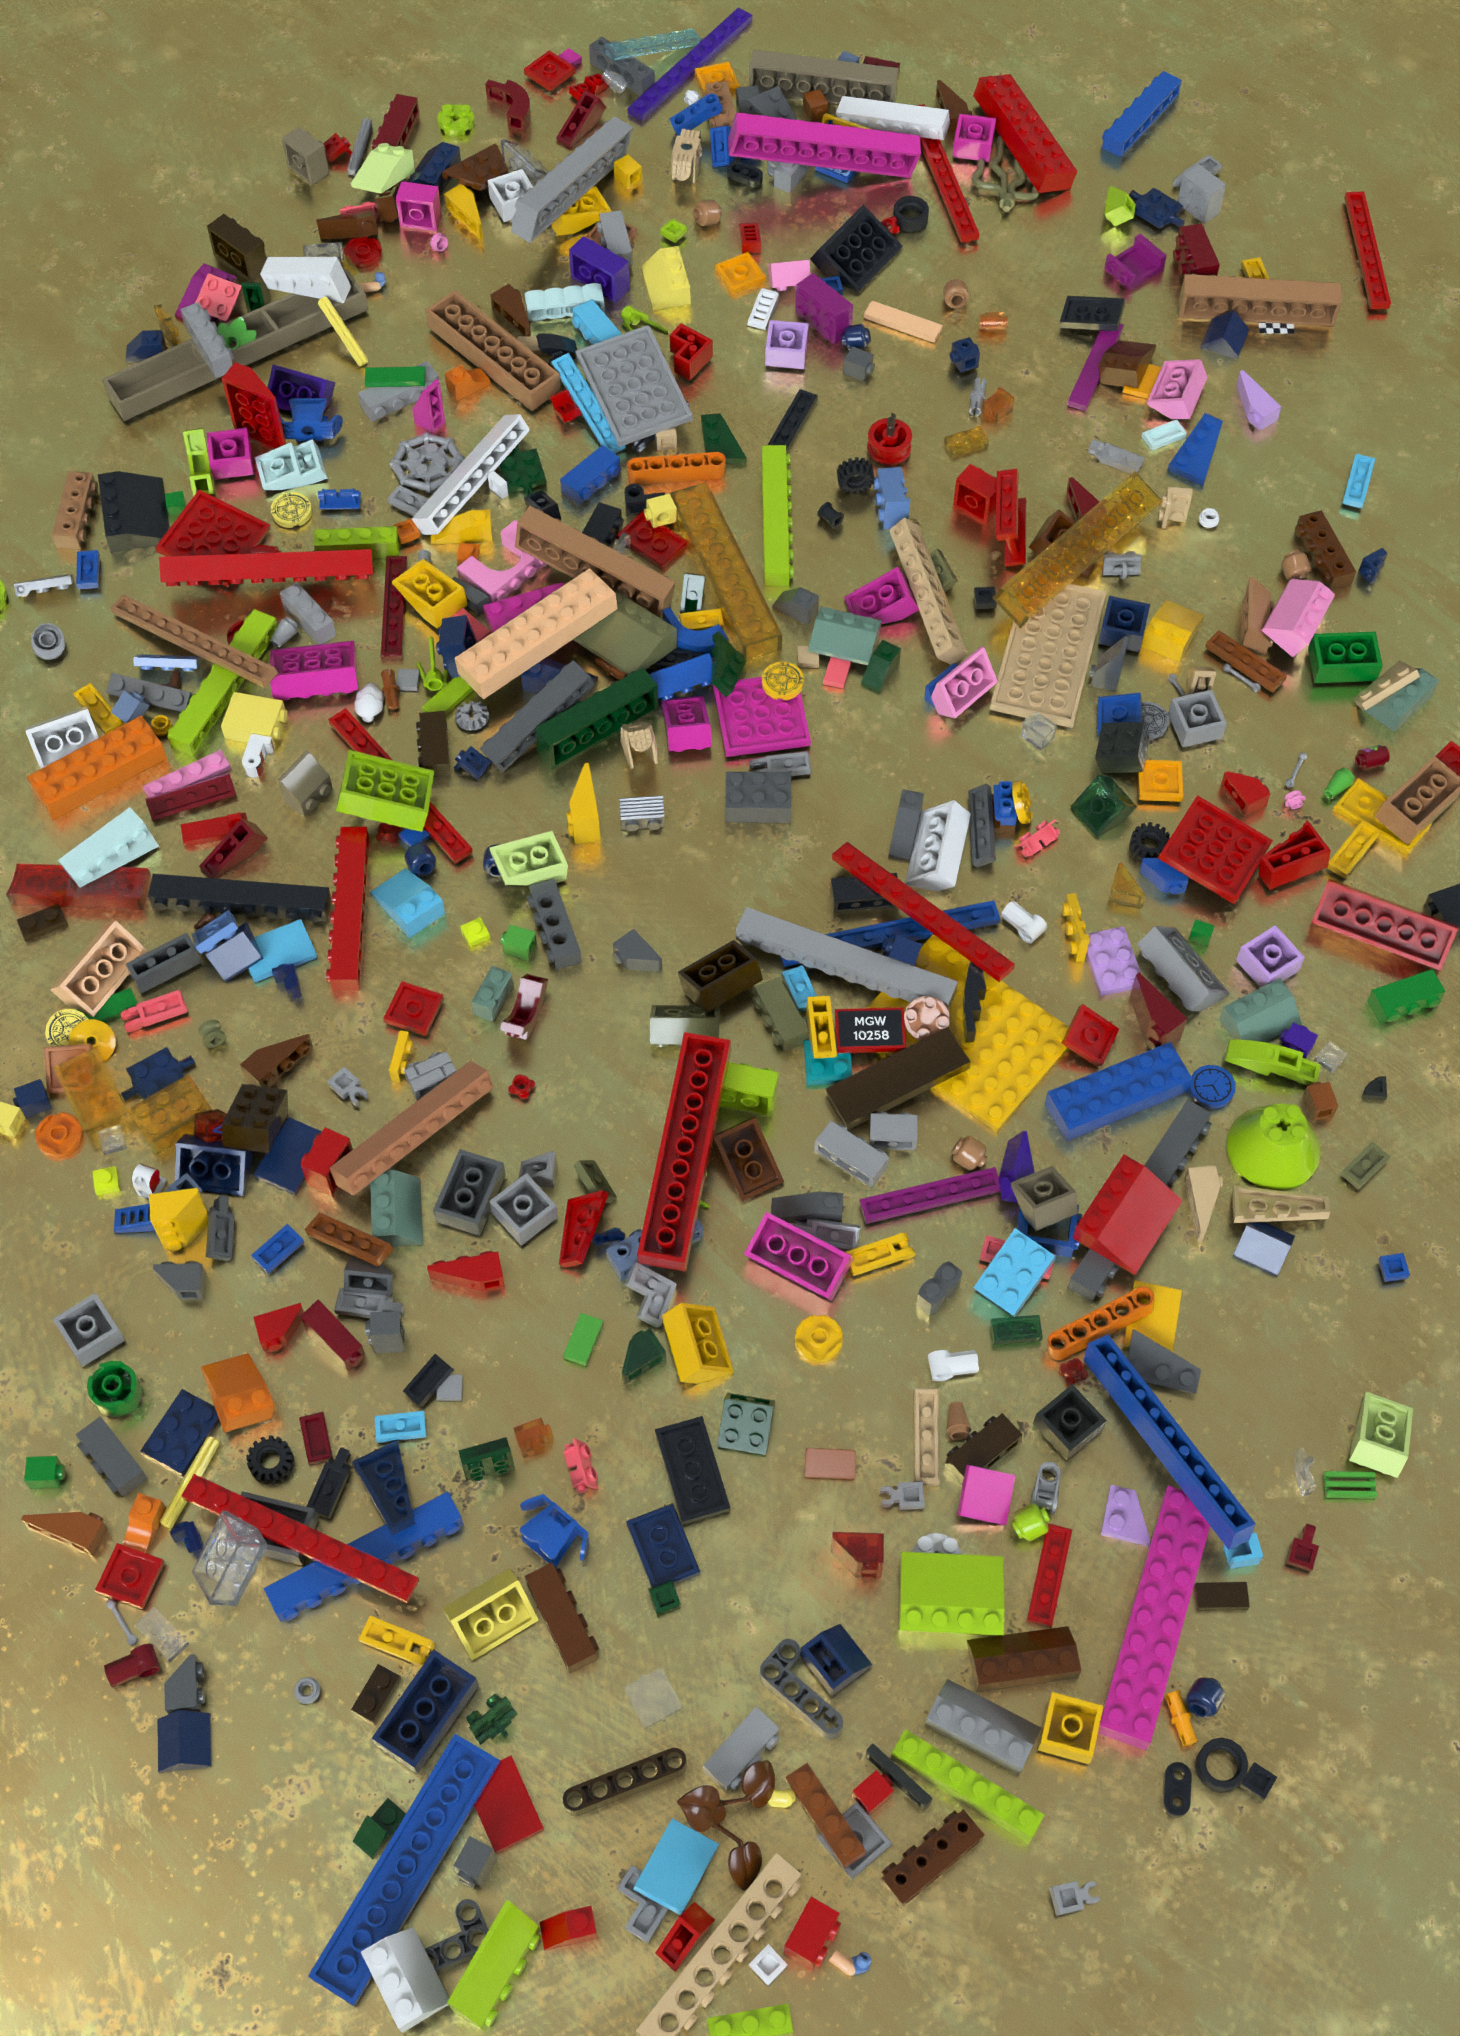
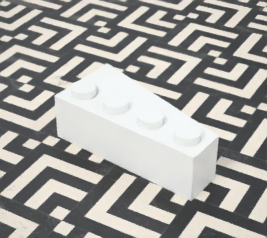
M268 257L260 273L268 289L319 299L326 296L329 301L340 303L345 302L351 288L337 257Z

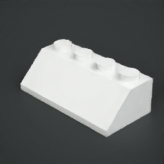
M955 800L921 811L905 880L906 885L933 891H942L955 886L971 813Z

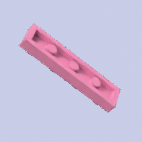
M219 750L142 787L149 798L217 777L232 769L223 752Z

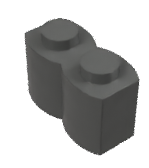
M950 1261L943 1263L936 1270L934 1278L927 1280L921 1286L918 1293L917 1306L929 1316L938 1312L943 1306L945 1299L954 1295L958 1290L962 1271Z

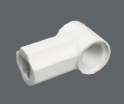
M1015 901L1006 905L1001 913V917L1018 930L1019 936L1029 944L1047 930V924L1042 917L1036 914L1031 915Z
M938 1350L928 1354L931 1376L934 1381H945L951 1379L954 1375L976 1373L979 1371L978 1356L975 1350L949 1353L947 1350Z

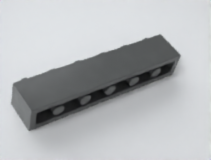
M573 660L570 664L565 665L554 679L549 680L538 694L533 695L530 701L523 708L519 709L512 719L503 724L492 738L487 739L480 750L503 773L537 741L535 728L542 722H547L556 717L560 712L573 707L595 686L593 680Z

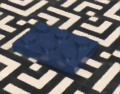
M181 1389L140 1452L142 1455L184 1477L208 1436H211L220 1422L215 1406Z

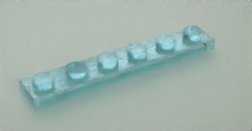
M688 28L682 31L643 36L636 39L613 41L612 43L604 44L603 52L613 61L696 46L703 38L694 29Z

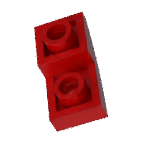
M594 74L586 76L584 83L570 86L568 93L579 101L585 90L597 96L609 88L610 83L602 75Z

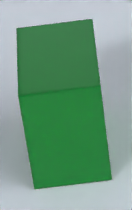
M183 491L165 494L168 514H181L186 507Z
M1195 919L1188 940L1208 947L1214 925Z

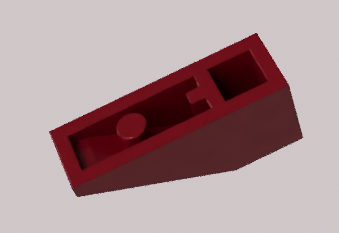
M585 90L556 139L572 148L598 123L607 108L599 97Z
M1073 477L1069 478L1067 494L1078 525L1091 536L1106 534L1111 519L1109 513H1106L1104 505Z
M241 818L199 867L208 878L218 879L252 856L268 837L255 823Z

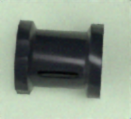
M830 502L824 503L817 513V516L825 519L832 529L838 527L844 519V514L837 512Z

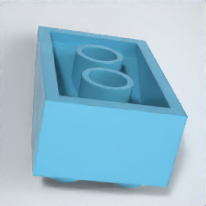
M406 868L370 891V895L409 938L445 914L443 900L427 883Z

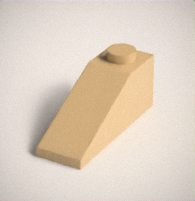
M1216 1165L1191 1167L1187 1169L1185 1175L1197 1242H1202L1219 1190L1223 1186L1222 1175L1218 1174Z

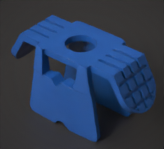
M326 398L290 399L292 422H284L280 417L285 439H296V441L333 439L339 433L343 424L341 415H335L330 421H328V416H323L327 403Z
M544 1494L527 1499L520 1504L522 1511H529L542 1506L546 1507L520 1528V1533L523 1535L522 1541L548 1564L553 1563L556 1568L577 1535H579L583 1539L580 1561L585 1560L589 1545V1533L576 1520Z

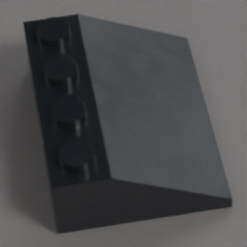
M863 204L816 251L810 260L823 274L828 277L839 276L842 285L858 293L903 246Z
M121 471L98 474L105 537L110 552L158 545L168 529H170L163 478Z

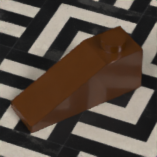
M937 80L936 98L940 109L949 110L950 125L947 133H954L957 129L959 114L972 115V111H969L967 103L945 83Z
M401 181L385 192L376 194L374 200L380 221L393 222L399 218L396 195Z
M372 209L316 219L320 239L361 238L379 234L375 214Z
M510 284L490 295L492 309L520 335L531 336L530 324L521 293Z

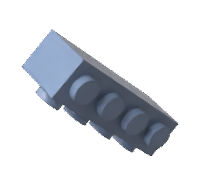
M698 1218L692 1243L704 1237L703 1226ZM641 1229L633 1231L628 1238L622 1241L617 1240L606 1249L607 1260L620 1281L627 1279L632 1264L638 1262L637 1253L642 1234ZM641 1264V1265H643V1266H645V1267L651 1266V1265Z

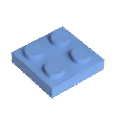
M227 910L192 934L196 949L200 954L204 951L209 952L213 950L222 939L227 940L235 935L238 926L231 911Z

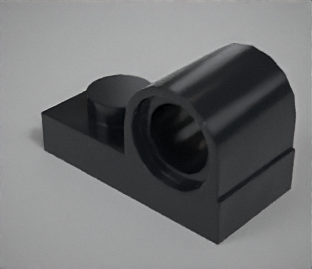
M629 484L624 491L626 516L638 515L646 509L647 499L665 495V492L644 495L642 486L639 484Z
M540 490L524 497L525 504L528 507L532 506L535 509H540L545 514L561 521L558 504L544 491Z

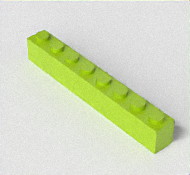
M762 445L765 586H789V578H793L794 575L793 565H789V561H793V549H789V545H793V534L788 531V529H792V517H788V513H792V501H788V497H791V485H787V482H791V469H787V466H790V454H786V445Z
M253 609L251 614L246 616L240 630L235 632L230 646L259 660L270 644L269 640L278 626L276 618ZM214 664L208 677L203 679L197 693L192 695L186 709L181 711L176 724L170 727L167 737L171 748L194 757L229 705L233 693L239 690L246 679Z

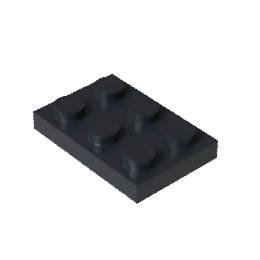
M1067 296L1060 319V328L1118 331L1125 307V298Z

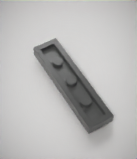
M115 673L111 674L106 691L108 695L120 697L123 691L130 693L136 691L145 697L143 701L147 704L179 713L186 709L193 695L191 692Z
M987 783L968 791L969 811L971 813L972 862L977 868L996 861L991 786Z

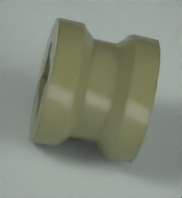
M218 1020L206 1021L198 1028L199 1034L204 1037L203 1043L208 1048L217 1047L226 1040V1035L220 1030L221 1024Z

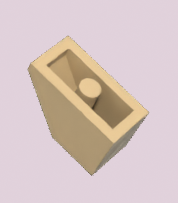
M1190 666L1187 675V694L1212 690L1216 671L1212 667Z

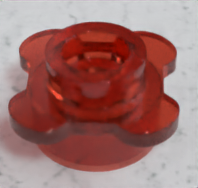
M381 823L378 827L379 833L375 836L376 840L379 842L387 841L393 844L397 841L396 835L400 828L399 826Z
M1074 1358L1066 1364L1062 1363L1059 1367V1371L1065 1375L1068 1385H1075L1077 1381L1086 1380L1088 1377V1372L1079 1358Z

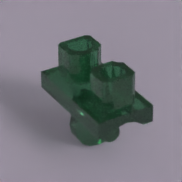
M493 1694L486 1702L487 1707L490 1709L482 1716L477 1710L467 1716L466 1719L470 1725L468 1728L480 1745L489 1737L492 1740L498 1734L504 1739L509 1736L505 1728L512 1723L511 1719L517 1715V1712L506 1696L501 1698L497 1694Z

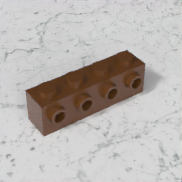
M1320 510L1299 516L1295 526V533L1302 540L1305 551L1309 553L1312 559L1313 566L1318 569L1322 582L1330 590L1352 585L1356 570L1323 511Z
M964 1809L959 1813L956 1811L950 1813L943 1820L945 1823L943 1827L938 1831L935 1827L923 1837L924 1843L918 1848L915 1845L911 1846L902 1855L905 1859L897 1865L892 1862L882 1871L884 1876L881 1878L880 1883L900 1909L983 1840L985 1834Z

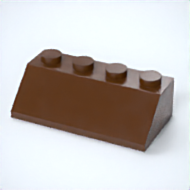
M1068 1626L967 1640L976 1692L1077 1679L1082 1671L1077 1646Z

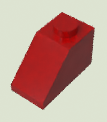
M1230 771L1225 772L1223 775L1221 786L1244 816L1267 806L1270 792L1268 787L1263 785L1258 778Z
M301 1303L253 1317L264 1352L277 1351L282 1346L288 1345L302 1322L300 1316L304 1313Z
M694 1902L678 1917L655 1954L676 1972L704 1938L715 1919Z
M592 1906L564 1911L539 1922L544 1951L598 1939Z

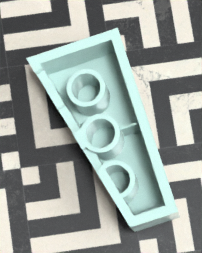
M129 807L58 861L81 888L159 847L144 822Z

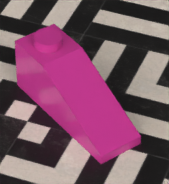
M437 379L422 392L412 409L414 423L431 434L445 423L440 381Z

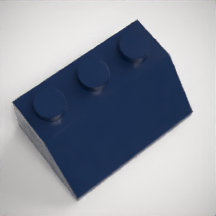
M441 142L428 150L416 167L415 173L410 176L407 182L438 186L440 196L452 179V177H449L447 180L442 178V171L461 162L460 148Z
M544 658L521 674L523 690L538 694L549 680L554 679L561 672L565 664ZM587 673L594 684H596L598 676ZM591 688L578 702L586 700L593 688Z
M184 1134L176 1142L175 1181L187 1173L202 1191L244 1196L252 1168L253 1151L223 1147L222 1138Z

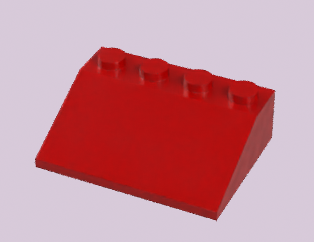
M234 362L222 377L234 429L247 428L251 441L273 450L286 445L276 397L251 368Z
M1123 1154L1077 1224L1073 1239L1136 1275L1183 1200L1144 1165Z

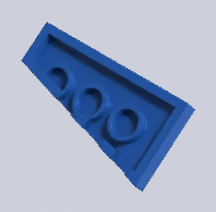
M1205 413L1171 460L1167 470L1203 486L1223 421Z

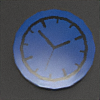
M1216 1065L1202 1066L1194 1071L1191 1076L1193 1081L1189 1093L1195 1102L1197 1101L1202 1104L1201 1106L1206 1109L1225 1107L1235 1094V1081L1232 1075L1222 1067Z

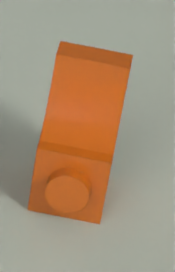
M459 365L445 372L447 390L457 402L491 385L490 379L480 367L466 370L462 365Z
M138 1493L128 1515L129 1524L122 1545L147 1554L149 1553L161 1526L160 1518L166 1510L162 1500Z

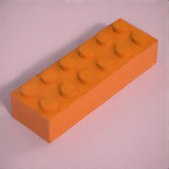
M141 715L27 776V780L33 793L54 821L167 759L162 743Z

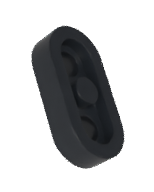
M739 161L728 165V177L732 180L751 187L759 186L763 182V172L756 167Z
M1181 1762L1171 1763L1164 1772L1162 1806L1165 1813L1173 1818L1184 1816L1188 1812L1191 1802L1192 1774L1189 1767ZM1174 1772H1181L1183 1779L1175 1778ZM1173 1798L1180 1799L1182 1805L1179 1807L1175 1806Z

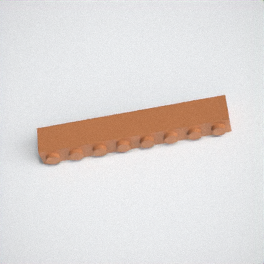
M469 1061L332 1165L330 1171L336 1185L353 1196L493 1089L488 1070Z

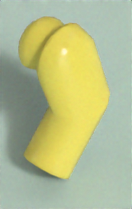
M774 1789L768 1804L772 1807H789L795 1802L796 1794L791 1789Z

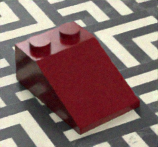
M1140 972L1137 973L1130 999L1147 1046L1151 1050L1169 1042L1174 1046L1181 1039L1187 1018Z

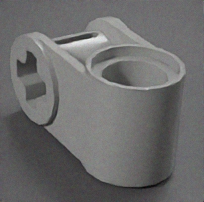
M1045 1462L1040 1466L1030 1504L1034 1503L1039 1508L1044 1507L1046 1510H1050L1053 1514H1055L1061 1476V1470L1057 1464ZM1051 1472L1055 1479L1048 1481L1043 1478L1042 1473Z

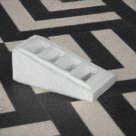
M761 288L747 325L766 330L779 304L778 292Z

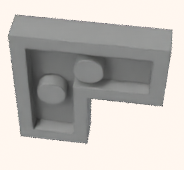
M638 1262L633 1263L624 1285L644 1295L637 1318L658 1328L663 1322L662 1315L668 1309L677 1283Z
M631 1865L617 1887L619 1892L639 1904L625 1929L648 1944L669 1909L634 1890V1886L642 1871Z

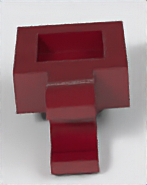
M1306 1523L1302 1530L1301 1539L1294 1537L1286 1564L1310 1572L1313 1570L1319 1549L1318 1545L1312 1544L1316 1526Z

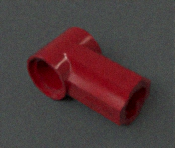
M151 1643L140 1645L134 1648L130 1655L104 1665L106 1677L112 1688L137 1677L146 1678L152 1676L161 1669L153 1644Z

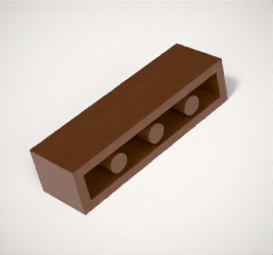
M550 1563L525 1575L526 1584L569 1674L598 1660L596 1651L599 1650L598 1644L594 1636L588 1637L585 1631L588 1624L583 1614H577L574 1608L577 1602L572 1591L566 1592L563 1585L566 1579L560 1568L555 1569L553 1563Z

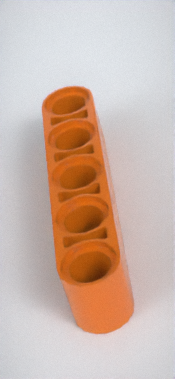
M720 452L632 458L627 463L628 481L631 484L645 485L721 479L726 473V458Z
M1138 1287L1052 1332L1047 1338L1049 1356L1054 1360H1064L1087 1348L1088 1343L1107 1334L1110 1336L1148 1316L1154 1309L1153 1291L1148 1287ZM1146 1299L1149 1302L1146 1304H1141L1138 1302V1300ZM1118 1310H1125L1128 1313L1125 1315H1119L1116 1312ZM1097 1321H1104L1107 1324L1105 1326H1098L1095 1323ZM1077 1332H1083L1086 1334L1084 1337L1081 1338L1074 1336V1334ZM1056 1343H1061L1064 1345V1347L1056 1349L1053 1347V1345Z

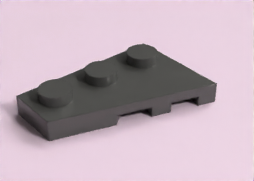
M1133 1329L1127 1359L1146 1383L1196 1394L1201 1369Z

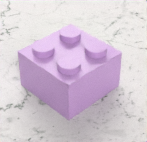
M770 320L765 349V366L804 369L809 323Z
M1275 925L1241 946L1236 961L1256 984L1262 988L1279 978L1284 981L1300 971L1305 957Z

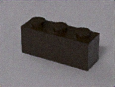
M445 711L419 713L420 722H416L417 735L421 734V739H417L418 752H422V757H418L419 767L433 770V777L451 776Z
M1003 1413L997 1418L995 1416L989 1418L984 1423V1428L981 1431L972 1432L965 1439V1444L960 1448L955 1446L947 1453L946 1456L948 1458L945 1467L961 1485H963L966 1465L989 1469L1020 1444L1022 1433Z

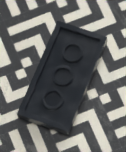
M703 1416L655 1429L682 1525L731 1511Z

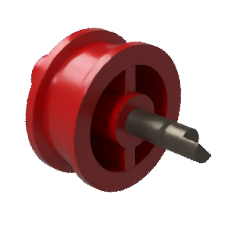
M891 413L889 418L876 421L868 431L867 451L869 456L875 462L889 467L904 462L911 452L912 431L905 422L896 419L894 413Z

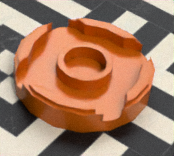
M65 1112L56 1115L51 1114L46 1116L36 1128V1142L44 1154L51 1157H64L73 1153L80 1146L83 1140V1129L79 1120L71 1114Z

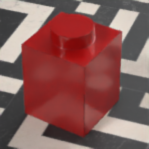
M876 1770L852 1791V1797L871 1816L893 1796L894 1790L892 1787L894 1784L885 1773L881 1775Z

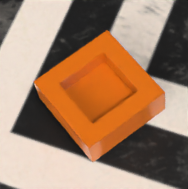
M412 518L393 525L397 526L401 544L420 538V532Z
M459 543L457 564H462L470 556L479 560L480 544Z

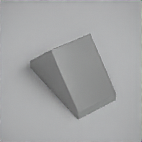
M550 1151L522 1161L519 1178L527 1173L539 1187L554 1188L557 1173L556 1153Z

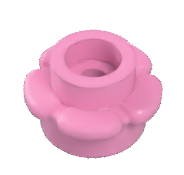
M438 232L431 238L430 245L434 251H444L448 246V239L444 234Z
M1299 790L1290 792L1284 797L1286 801L1285 806L1291 807V809H1298L1303 806V801L1306 797L1302 796Z

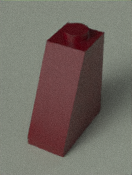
M319 1299L300 1316L307 1334L347 1371L352 1366L356 1367L363 1360L365 1352L361 1343Z

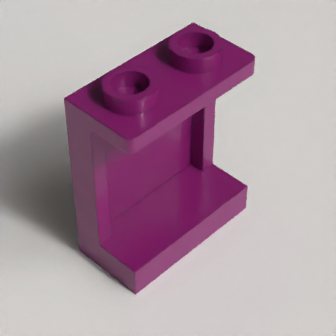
M1140 233L1135 237L1132 247L1116 257L1111 253L1108 254L1104 269L1119 280L1122 285L1132 290L1164 270L1167 255Z

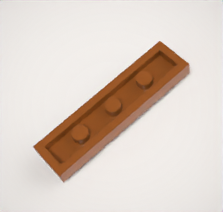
M1220 630L1206 642L1205 648L1272 693L1286 680V674Z
M320 1212L304 1229L308 1236L377 1267L393 1251L390 1243Z
M808 1763L785 1777L787 1783L795 1792L800 1803L844 1869L866 1855V1850Z

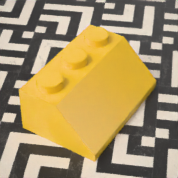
M198 1188L149 1194L150 1221L164 1250L177 1251L182 1247H188L207 1227L209 1212Z
M680 1303L662 1315L664 1328L681 1382L698 1384L734 1373L715 1307Z

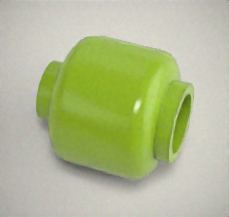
M1031 1503L1017 1510L1014 1513V1520L1011 1522L1020 1539L1025 1538L1027 1541H1033L1048 1532L1049 1526L1047 1523L1051 1519L1044 1507L1040 1509L1036 1504Z

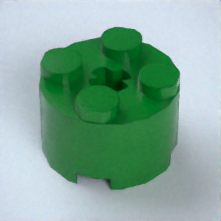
M108 1361L100 1364V1368L92 1376H89L87 1383L88 1395L100 1413L109 1417H121L135 1412L139 1407L142 1397L141 1383L135 1372L121 1361Z

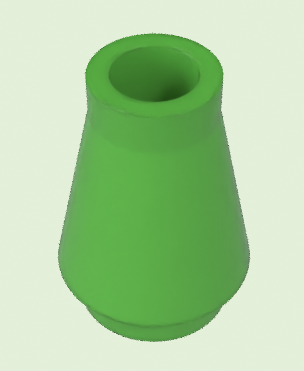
M1346 768L1336 770L1327 787L1323 790L1324 795L1329 799H1333L1353 785L1354 775Z

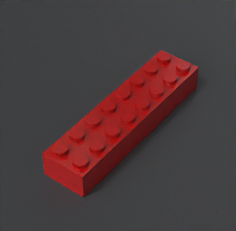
M1012 75L979 77L973 95L987 117L996 118L995 129L1038 193L1071 189L1077 174L1076 168Z

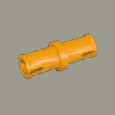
M1177 1690L1164 1695V1698H1166L1172 1715L1170 1719L1172 1725L1175 1724L1182 1747H1186L1199 1741L1190 1721L1192 1718L1191 1713H1187L1180 1694L1181 1692Z

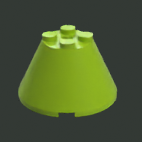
M1278 1103L1247 1110L1234 1121L1226 1141L1227 1155L1232 1167L1241 1178L1242 1176L1254 1183L1253 1186L1257 1188L1278 1191L1295 1189L1308 1181L1314 1174L1320 1161L1321 1148L1318 1136L1301 1112V1109L1294 1104Z

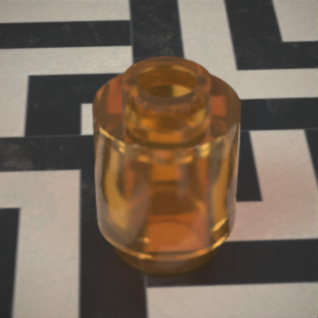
M985 312V314H980V331L1004 332V328H1008V316H1004V312Z

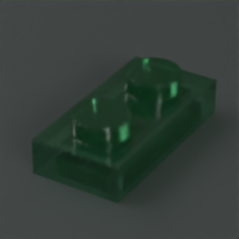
M1039 1315L993 1318L990 1321L994 1345L1042 1341L1043 1335Z

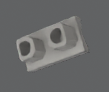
M1127 551L1125 554L1106 552L1103 561V576L1120 575L1121 579H1126L1127 575H1140L1142 555L1136 554L1135 551Z

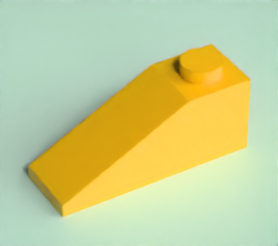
M459 184L444 193L445 208L479 239H482V224L473 191Z
M490 509L470 510L453 517L438 535H431V545L493 541Z
M830 996L807 997L806 1020L813 1058L837 1057Z

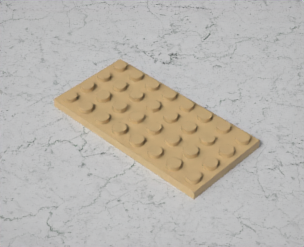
M1026 574L999 671L998 682L996 683L990 704V710L1073 728L1107 591Z

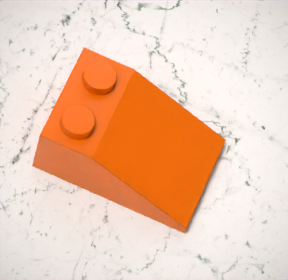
M249 1353L201 1366L224 1433L272 1419L274 1403L267 1384Z

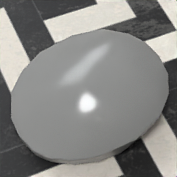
M51 623L40 624L36 627L31 637L33 652L45 660H52L61 656L65 649V639L61 629Z

